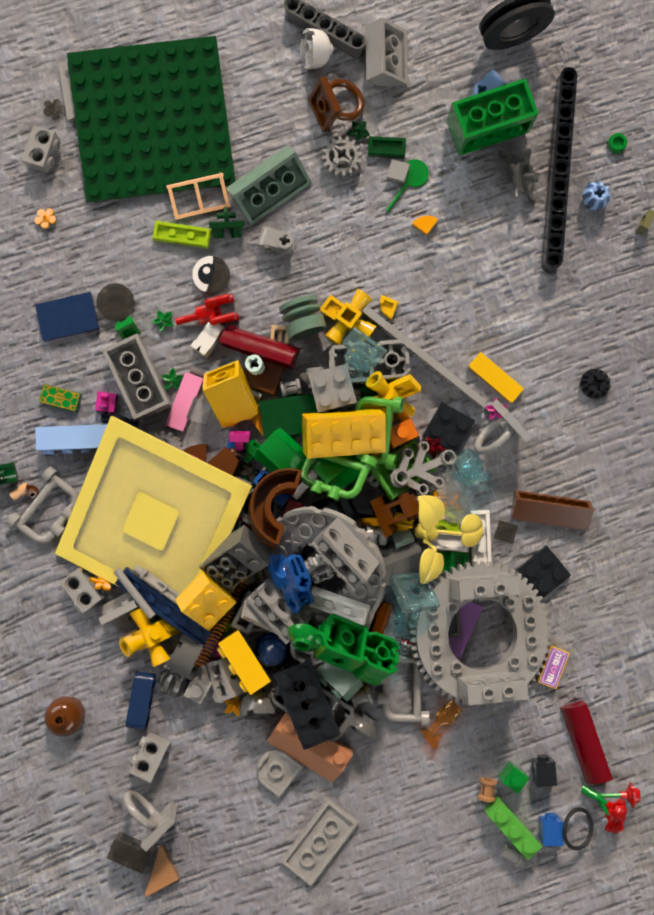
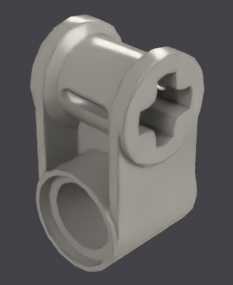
M263 226L257 247L267 251L289 254L294 250L295 244L290 233Z

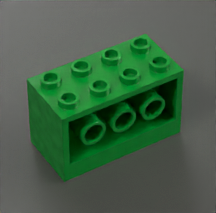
M524 78L452 102L446 123L458 156L529 133L539 113L527 80Z

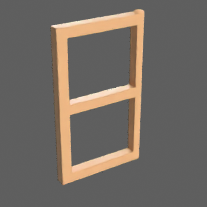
M223 173L167 185L166 188L169 192L175 220L224 209V207L229 208L230 204ZM220 178L225 204L204 209L198 182ZM194 184L200 210L178 215L172 188Z

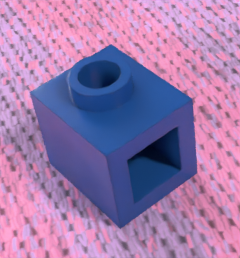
M545 813V816H539V839L543 846H564V822L555 813Z

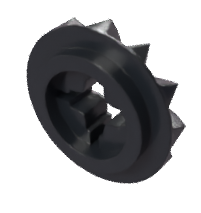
M599 368L590 369L582 375L580 388L587 397L598 399L608 393L611 387V378ZM593 378H595L596 381H602L601 384L598 385V388L592 385L589 386V384L594 382Z

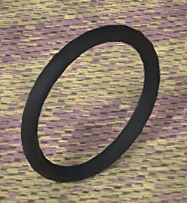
M582 807L574 808L565 818L563 839L572 850L578 851L585 848L592 838L594 824L588 810ZM581 811L589 819V834L583 844L573 846L567 838V825L571 816Z

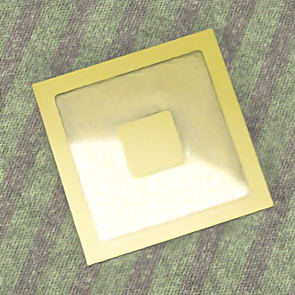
M111 416L55 554L116 585L115 582L118 579L113 573L115 570L120 568L123 571L126 567L134 570L139 565L144 570L148 569L151 574L181 594L202 572L199 568L200 565L232 533L252 485Z

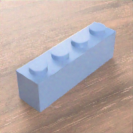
M107 424L35 427L36 450L41 451L42 455H54V451H62V454H74L73 450H81V453H93V450L98 449Z

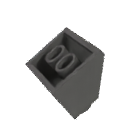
M414 533L412 535L415 542L396 548L394 541L378 546L385 564L386 576L383 579L386 586L419 574L420 559L423 552Z

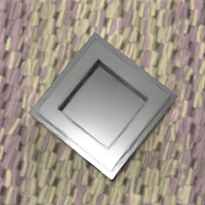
M392 159L386 178L405 184L411 167L410 164Z

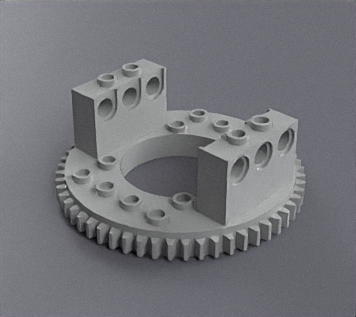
M473 561L471 566L469 562H465L464 567L461 564H457V570L454 567H450V573L444 570V577L439 575L437 577L438 582L432 580V587H425L428 591L427 593H420L424 599L416 600L420 604L413 607L417 614H411L415 621L409 622L410 625L414 626L413 629L409 630V633L414 634V636L409 638V641L414 642L410 649L416 650L412 653V656L418 658L415 664L421 665L418 670L419 672H424L422 677L428 679L427 683L430 686L434 684L433 689L436 691L440 689L439 693L442 696L446 694L447 699L450 700L453 697L455 703H458L460 700L462 705L468 704L471 707L473 705L481 707L482 704L489 707V703L496 706L498 702L503 704L509 701L529 700L528 687L531 686L529 682L531 680L536 681L535 674H541L539 668H544L545 666L542 662L548 660L545 657V653H550L547 646L551 645L548 642V638L552 637V635L548 633V630L552 629V627L547 625L551 621L550 618H546L549 611L543 610L546 603H540L543 597L536 596L539 591L532 589V583L527 584V578L521 579V573L515 574L514 569L508 571V567L504 565L501 568V564L498 563L493 565V562H488L486 565L485 561H480L478 565L477 561ZM487 599L498 603L507 612L513 629L512 641L508 651L498 662L487 667H470L461 663L453 654L448 639L449 626L453 616L463 605L474 600Z

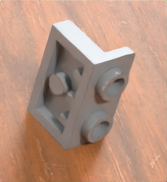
M125 593L100 606L103 616L99 618L101 625L110 624L139 609L140 606L130 594Z

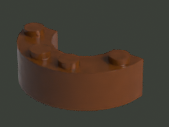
M285 468L273 471L259 481L252 493L248 506L250 526L256 537L271 549H277L285 527L273 517L271 502L280 495H294L303 470Z

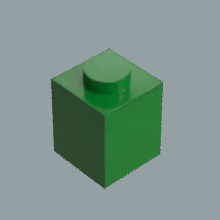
M510 760L498 775L502 783L517 794L520 793L530 779L525 771Z

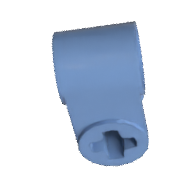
M493 69L474 86L471 96L506 85L507 82Z

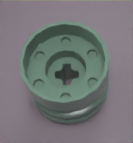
M316 295L297 297L279 307L280 314H283L282 320L285 322L292 321L285 326L289 340L307 338L327 328L323 315L315 314L320 310V305L316 304L318 303Z

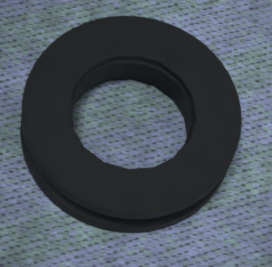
M504 0L482 18L479 30L483 36L486 48L491 50L508 49L540 34L553 21L555 12L551 5V0Z

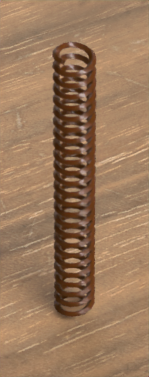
M243 582L239 583L245 587H248V585ZM238 584V586H235L236 589H234V592L232 593V596H233V598H235V599L241 601V599L238 598V597H236L234 594L238 595L239 597H243L241 594L237 593L236 591H239V592L242 593V594H245V593H244L242 590H239L237 587H239V588H241V589H243V590H245V591H246V588H244V587H242V586H240V585ZM222 617V619L230 621L228 618ZM220 619L217 622V624H215V627H213V631H211L212 634L209 635L210 638H207L208 641L205 642L206 645H203L204 648L201 649L202 652H199L200 655L197 656V663H194V666L196 668H198L197 665L203 668L205 667L200 662L207 664V662H205L201 658L209 660L204 655H207L209 657H211V655L206 653L205 651L213 653L206 647H209L213 650L215 649L208 643L217 646L210 640L218 642V640L214 639L212 636L221 639L214 633L222 635V633L218 632L216 629L224 632V630L219 628L218 626H221L223 628H226V626L220 624L219 622L228 625L227 622Z

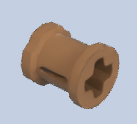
M480 777L481 790L480 794H478V799L484 802H495L494 789L495 785H497V780L489 777Z

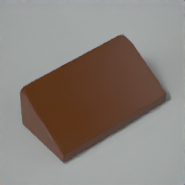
M384 601L381 602L374 614L369 632L384 633L393 608L391 604Z

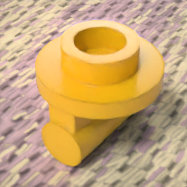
M395 512L394 518H397L404 514L401 512ZM403 519L394 523V526H397V530L408 531V528L412 529L414 520L407 521V519Z

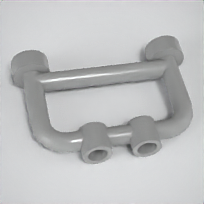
M50 466L41 476V479L47 483L22 516L14 512L6 520L5 525L11 529L16 527L37 543H47L55 536L59 538L65 530L63 525L69 520L79 495L74 488L56 476L57 471ZM55 485H57L71 496L72 501L61 513L59 519L50 527L49 532L45 536H40L25 524Z
M399 655L398 663H413V714H393L390 711V677L381 683L382 692H378V704H382L383 714L390 721L421 723V727H429V711H421V672L418 670L421 665L415 664L418 658H414L412 655Z

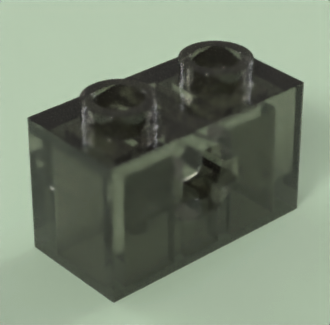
M119 832L113 841L107 859L143 874L155 847L151 846L146 852L140 847V840Z

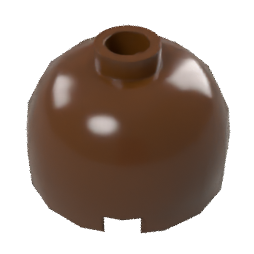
M61 696L52 701L47 707L44 715L45 725L54 735L60 737L70 736L77 732L84 724L85 708L77 698Z

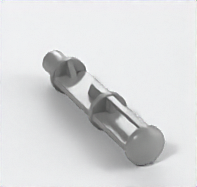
M139 565L136 566L133 571L139 575L141 580L143 579L161 592L162 595H165L177 604L175 599L180 595L151 574L148 569L144 570Z

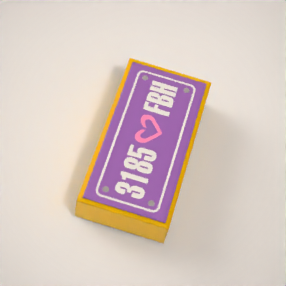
M550 645L548 649L550 653L546 654L548 660L543 662L545 667L541 668V674L538 676L537 682L557 689L570 653Z

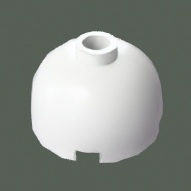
M306 28L303 31V34H306L305 39H301L300 43L301 61L306 62L304 66L306 69H318L323 67L328 62L330 55L333 54V44L330 43L329 37L322 30Z

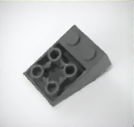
M243 525L232 532L199 568L229 590L268 566L272 549L263 544L250 529Z

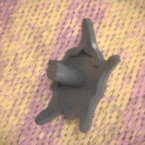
M528 149L521 162H517L516 166L515 164L510 165L512 171L511 182L514 184L515 198H518L519 193H521L534 203L536 199L532 194V188L535 186V180L538 179L540 174L533 171V166L530 164L532 150Z

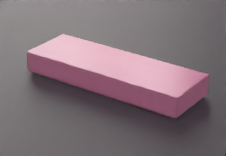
M185 372L167 418L166 426L184 432L203 384V378Z

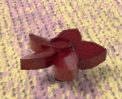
M426 437L425 441L430 447L426 453L431 452V456L435 458L437 452L442 453L445 451L443 447L439 446L440 438L433 441L431 438Z

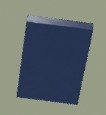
M91 292L35 304L44 342L100 329Z

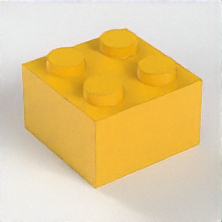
M204 571L175 599L182 613L208 631L236 603L230 591Z

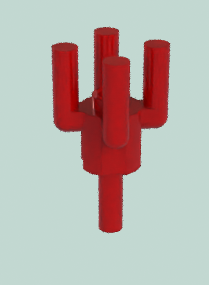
M228 293L206 299L204 301L205 305L195 307V313L175 318L176 324L181 325L198 320L199 325H204L208 322L211 325H222L240 320L238 313L232 312L222 315L219 305L235 302L234 295Z

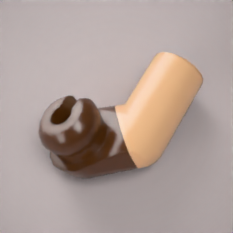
M23 483L9 494L13 500H17L22 495L36 498L39 490L35 485Z

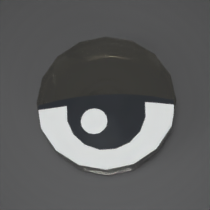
M207 256L195 264L193 280L200 291L206 294H217L228 286L230 270L222 259L216 256Z

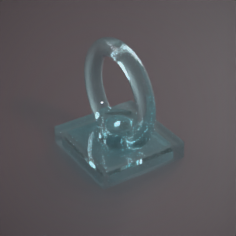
M419 572L391 575L389 582L394 591V612L402 627L406 629L414 628L418 623L420 611L439 608L440 602L431 582L420 583ZM412 612L411 619L407 621L403 613Z

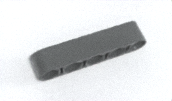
M285 0V17L288 21L304 30L306 28L322 30L327 34L330 43L335 48L353 58H360L364 55L366 41L361 33L303 0ZM338 35H343V36H345V37H343V38H338L337 36H338ZM359 44L360 47H354L353 45Z

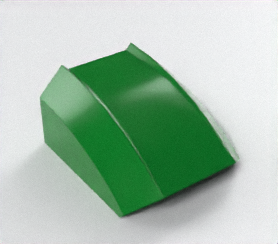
M281 428L275 430L257 449L254 455L270 472L285 468L301 470L307 458L303 453V448Z

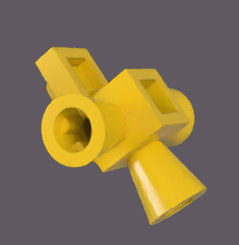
M360 289L356 290L350 304L347 302L343 304L330 295L319 312L337 324L324 335L325 338L334 345H341L346 331L351 333L354 329L367 342L377 326L360 319L362 316L360 311L372 301V298Z
M377 371L371 374L366 381V386L378 393L377 396L371 397L394 400V397L405 399L421 392V385L411 374L387 383L382 373ZM404 401L402 413L396 414L400 421L404 422L414 416L415 408ZM367 404L363 408L364 410L381 409L386 413V407Z
M141 608L130 612V616L140 629L133 632V636L119 640L122 653L126 657H130L137 650L141 651L148 648L152 667L171 659L159 642L180 633V631L164 619L151 624L150 619Z

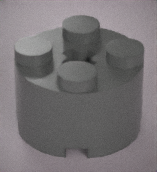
M183 634L166 670L191 680L196 671L194 663H197L196 659L200 655L199 652H202L203 645Z

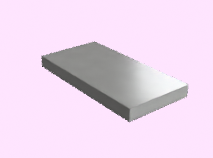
M328 797L281 858L280 862L309 886H312L357 827L359 821Z

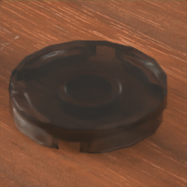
M118 283L108 284L103 287L98 293L96 300L97 308L101 315L115 322L125 320L127 316L132 314L135 307V298L130 289Z

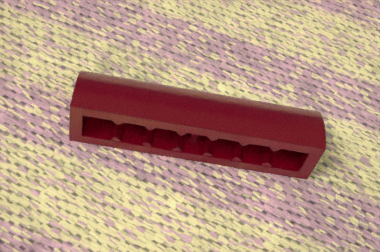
M231 325L224 329L219 340L223 347L247 355H257L262 360L292 370L301 348Z
M580 700L560 707L585 782L588 784H600L612 781L613 778L587 703Z

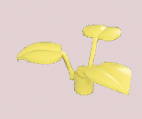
M430 495L418 496L420 523L417 524L414 531L415 536L424 539L423 543L431 548H427L420 559L419 578L422 584L436 579L444 567L443 555L436 552L437 548L429 542L436 539L438 533L462 535L461 542L466 547L475 546L483 535V522L479 516L474 514L465 516L461 523L462 532L436 529L435 526L439 525L438 521L442 520L445 515V507L439 498Z

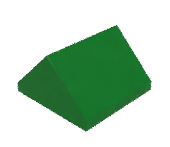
M354 455L341 456L358 462ZM319 458L311 466L323 483L337 486L341 489H344L360 474L358 470Z

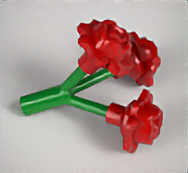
M629 782L626 791H620L619 793H597L585 785L581 790V793L597 801L608 820L604 828L605 831L618 834L625 827L624 821L626 820L628 810L624 800L626 799L632 808H635L636 803H639L641 800L640 790L634 787L631 782ZM603 798H619V799H618L616 802L612 803L611 801L608 802V801H606V800L603 799Z

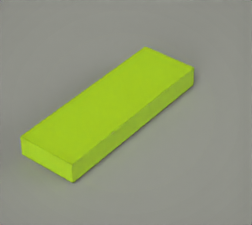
M155 221L152 239L153 241L209 249L212 231L209 228Z

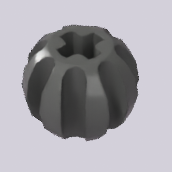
M166 670L161 676L159 684L161 690L166 695L179 697L188 688L189 679Z

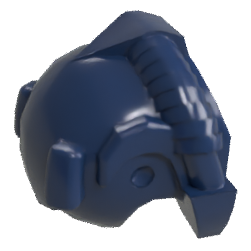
M269 632L264 634L256 644L255 653L257 660L263 664L264 668L270 671L284 666L290 658L291 640L285 644L275 633Z

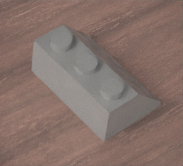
M383 17L366 25V80L377 86L408 85L407 31Z

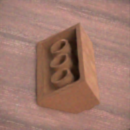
M285 711L266 742L289 754L292 758L332 783L343 772L353 755V748L339 739L334 742L327 740L303 750L290 715Z

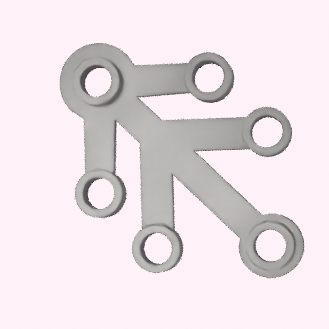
M422 441L416 446L418 453L412 469L406 471L409 460L414 456V452L411 448H405L400 453L402 460L399 468L390 474V481L396 488L407 486L414 489L419 496L426 495L429 492V488L424 483L419 484L411 480V477L416 476L431 483L434 489L442 488L445 483L442 477H435L425 471L442 464L444 466L454 464L456 461L455 452L445 450L440 453L438 458L422 464L425 454L430 448L426 441ZM421 444L424 445L425 450L421 449ZM405 451L409 453V457L405 455ZM397 475L401 478L400 482L397 480ZM436 480L440 482L439 486L436 484ZM420 487L424 488V493L420 491Z

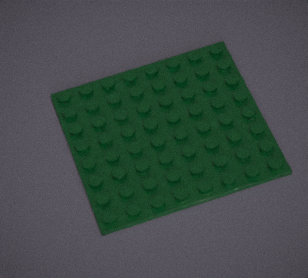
M216 36L67 53L87 203L169 193L166 188L167 185L220 173L224 175L225 186L235 182ZM220 178L198 182L199 189L221 187ZM194 184L172 188L173 192L195 190Z

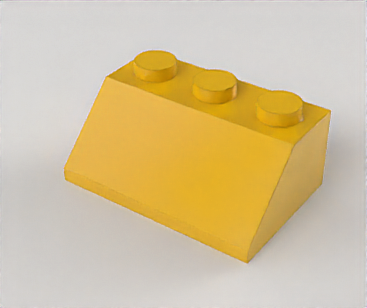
M238 629L218 642L220 646L217 648L223 659L227 657L231 663L228 667L234 676L237 674L241 679L238 683L244 693L248 691L251 695L271 682Z

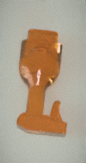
M453 700L450 703L447 702L437 712L436 721L428 729H421L423 738L436 749L442 734L439 733L435 737H433V734L441 727L452 725L461 716L460 713L463 710Z

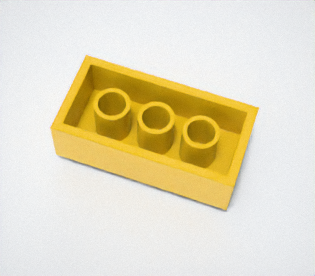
M380 409L302 414L303 453L308 459L386 452V414Z

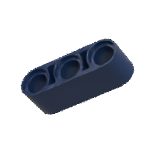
M136 671L126 718V728L146 731L156 674Z

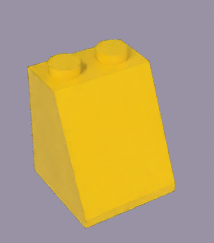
M239 360L204 374L202 391L222 428L233 427L240 421L250 420L258 415V405Z

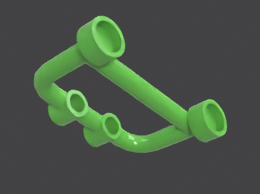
M364 397L358 401L355 410H363L367 404L386 407V452L381 453V456L370 454L354 456L361 460L363 455H369L378 460L377 464L386 465L387 470L394 471L397 466V455L389 454L393 412L402 413L404 398L394 397V400Z
M363 455L360 463L341 456L322 458L360 471L355 486L351 491H345L337 486H330L319 480L310 479L308 473L315 458H306L301 469L303 470L301 480L305 485L311 487L310 491L314 494L321 495L322 491L329 493L327 497L334 501H339L340 498L352 499L360 493L370 468L375 469L378 460L369 455Z

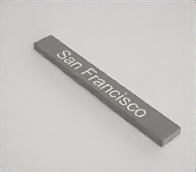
M369 306L363 309V317L376 325L378 329L392 340L401 339L409 345L408 352L476 407L480 409L487 402Z

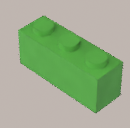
M498 794L495 796V802H489L483 807L488 817L527 860L542 848L538 839Z

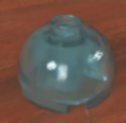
M465 449L455 459L454 468L456 472L454 476L459 483L463 482L467 486L475 487L490 480L488 471H483V462L472 449Z

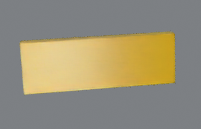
M481 352L468 366L471 371L510 404L524 390L521 385Z

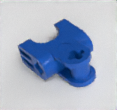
M272 554L267 568L277 589L283 591L284 599L290 610L294 613H299L302 610V606L305 604L311 605L314 602L313 594L310 591L311 578L304 560L300 555L295 554L289 555L287 558L281 554Z

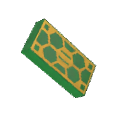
M43 384L39 402L77 412L82 394Z

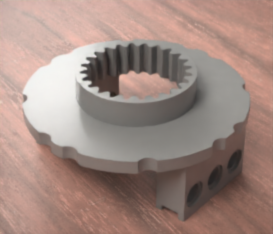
M313 506L301 507L286 512L283 518L278 517L276 519L277 522L285 527L276 550L272 549L271 555L281 554L285 558L292 554L301 556L300 552L307 544L310 547L313 546L323 557L322 560L324 562L327 561L338 573L337 576L346 582V585H343L342 588L337 587L335 591L333 588H330L329 592L370 605L368 620L370 614L376 612L384 597L386 583L383 578L386 576V569L380 550L376 544L370 541V535L367 531L358 528L356 522L348 516L328 508L319 510ZM267 566L258 571L261 583L246 599V602L285 644L290 641L288 635V628L290 626L304 623L319 627L331 615L306 604L302 606V610L299 613L292 612L284 599L283 591L275 587ZM311 583L310 591H312L314 586L319 588V584L313 585Z

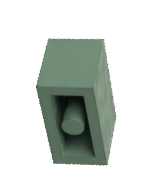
M323 662L316 669L319 674V681L325 687L329 685L333 689L331 691L332 694L339 700L343 698L348 702L363 686L362 682L352 672L327 662Z

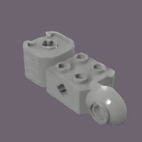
M401 339L380 341L374 346H371V342L334 345L329 351V368L347 364L352 386L366 384L368 377L377 371L382 373L387 383H390L410 374L411 368H408L410 362L409 345ZM389 359H392L396 364L390 365L387 362ZM323 367L306 369V373L300 374L303 382L308 385V389H312L308 374L324 370Z

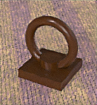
M326 76L318 79L308 97V102L322 132L329 131L336 119L351 121L358 118L362 114L365 105L364 97L355 84L344 79H334L328 82ZM344 87L354 94L357 100V107L353 112H341L342 110L332 90L333 88Z

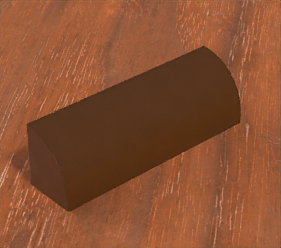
M515 490L511 516L514 520L588 530L594 509L591 501Z

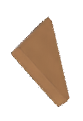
M161 845L145 892L146 897L179 880V875L164 845Z

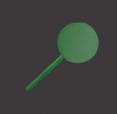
M412 159L406 162L411 166L403 187L385 210L387 213L407 186L419 187L427 181L429 170L423 161Z

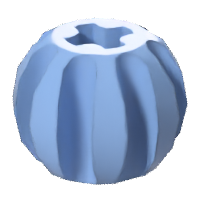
M600 181L596 184L592 182L587 185L582 195V198L585 199L583 200L584 205H589L590 210L594 211L597 208L601 210L606 207L611 199V194L608 193L610 192L609 186H604L603 182Z

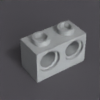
M33 125L22 157V162L28 168L49 174L50 168H53L55 163V153L59 150L61 144L56 132ZM49 139L46 144H42L44 140ZM43 156V159L37 162V159Z
M77 568L59 583L62 586V592L66 596H70L74 601L72 603L74 608L78 612L86 613L106 597L101 590L94 588L96 584L89 580L90 576L83 568ZM74 578L79 581L77 589L72 586ZM85 594L91 597L89 604H86L83 600Z
M151 732L146 737L143 736L138 745V748L141 749L138 755L134 754L129 764L132 766L130 774L151 783L171 742ZM149 744H155L157 746V751H151L149 749ZM140 762H146L149 769H143L140 766Z

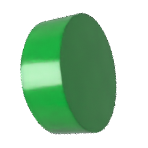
M622 133L611 135L607 141L609 151L615 154L621 153L628 143L626 136Z

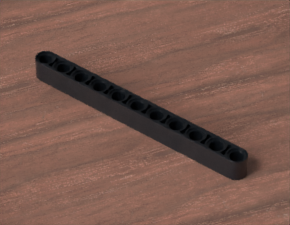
M566 67L561 71L555 90L542 252V268L547 273L555 272L562 265L578 77L577 71L572 67ZM562 96H567L568 100L564 99ZM561 113L565 114L567 118L562 117ZM559 132H564L566 136L560 135ZM557 150H562L564 155L558 153ZM556 168H561L563 173H559ZM554 186H559L562 191H557ZM553 204H557L560 210H556ZM551 223H557L559 228H554ZM550 241H555L557 247L551 246ZM548 259H553L556 262V266L550 265Z

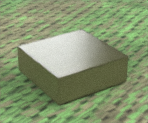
M648 210L642 216L636 232L643 234L648 230L654 218L653 210Z

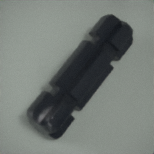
M103 412L101 415V422L108 424L110 417L114 416L138 428L139 422L132 418L129 419L115 414L111 415Z

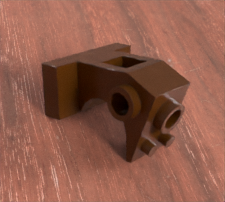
M406 492L397 496L399 500L387 505L383 496L370 501L385 537L397 532L394 523L403 519L411 521L418 518L419 501L417 495H409ZM400 504L404 515L394 518L390 508Z

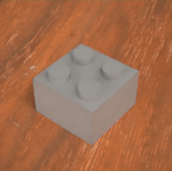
M347 364L308 374L318 413L357 403Z

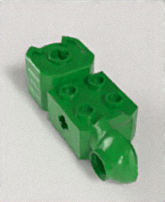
M334 613L317 629L304 623L294 624L288 628L289 638L296 650L309 651L313 649L315 658L352 672L357 679L374 686L380 685L398 671L397 667H394L398 664V651L401 648L395 639L378 632L371 633L368 631V627Z

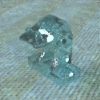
M355 327L342 343L348 349L344 355L345 363L360 374L363 372L367 373L371 366L375 368L387 352L385 348Z

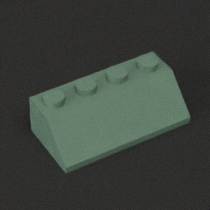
M285 146L232 183L226 190L248 223L253 225L312 182L297 153L289 146Z

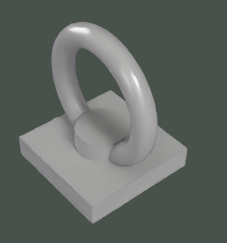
M496 399L491 405L502 418L493 421L480 432L476 438L474 448L478 454H490L502 447L514 430L526 443L532 436ZM501 426L505 429L498 440L489 446L482 447L483 441L493 430Z
M132 790L125 792L123 801L126 809L139 824L145 827L140 847L147 852L175 823L177 805L171 801L159 813L138 792ZM132 799L138 802L148 812V814L150 815L149 819H147L144 815H142L139 812V810L133 804Z

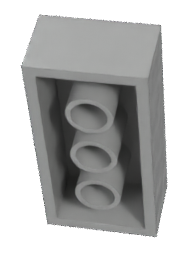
M138 334L102 349L134 420L139 422L173 406L148 350Z

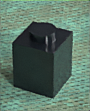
M546 754L537 755V758H531L533 782L537 787L557 786L555 761Z

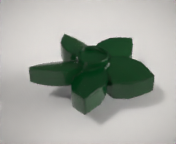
M352 121L353 129L347 135L355 136L357 143L360 142L361 137L370 136L368 130H366V121L361 122L359 125Z

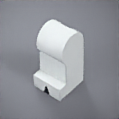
M208 322L198 338L193 341L191 347L205 358H208L225 328L220 324L211 325Z

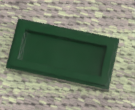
M369 136L368 157L405 159L406 138Z

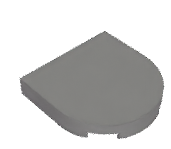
M272 749L265 752L259 759L257 775L261 784L280 798L304 765L284 751Z

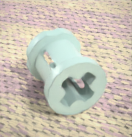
M251 355L245 361V366L251 374L258 375L264 372V362L259 356ZM252 363H258L259 366L252 367Z

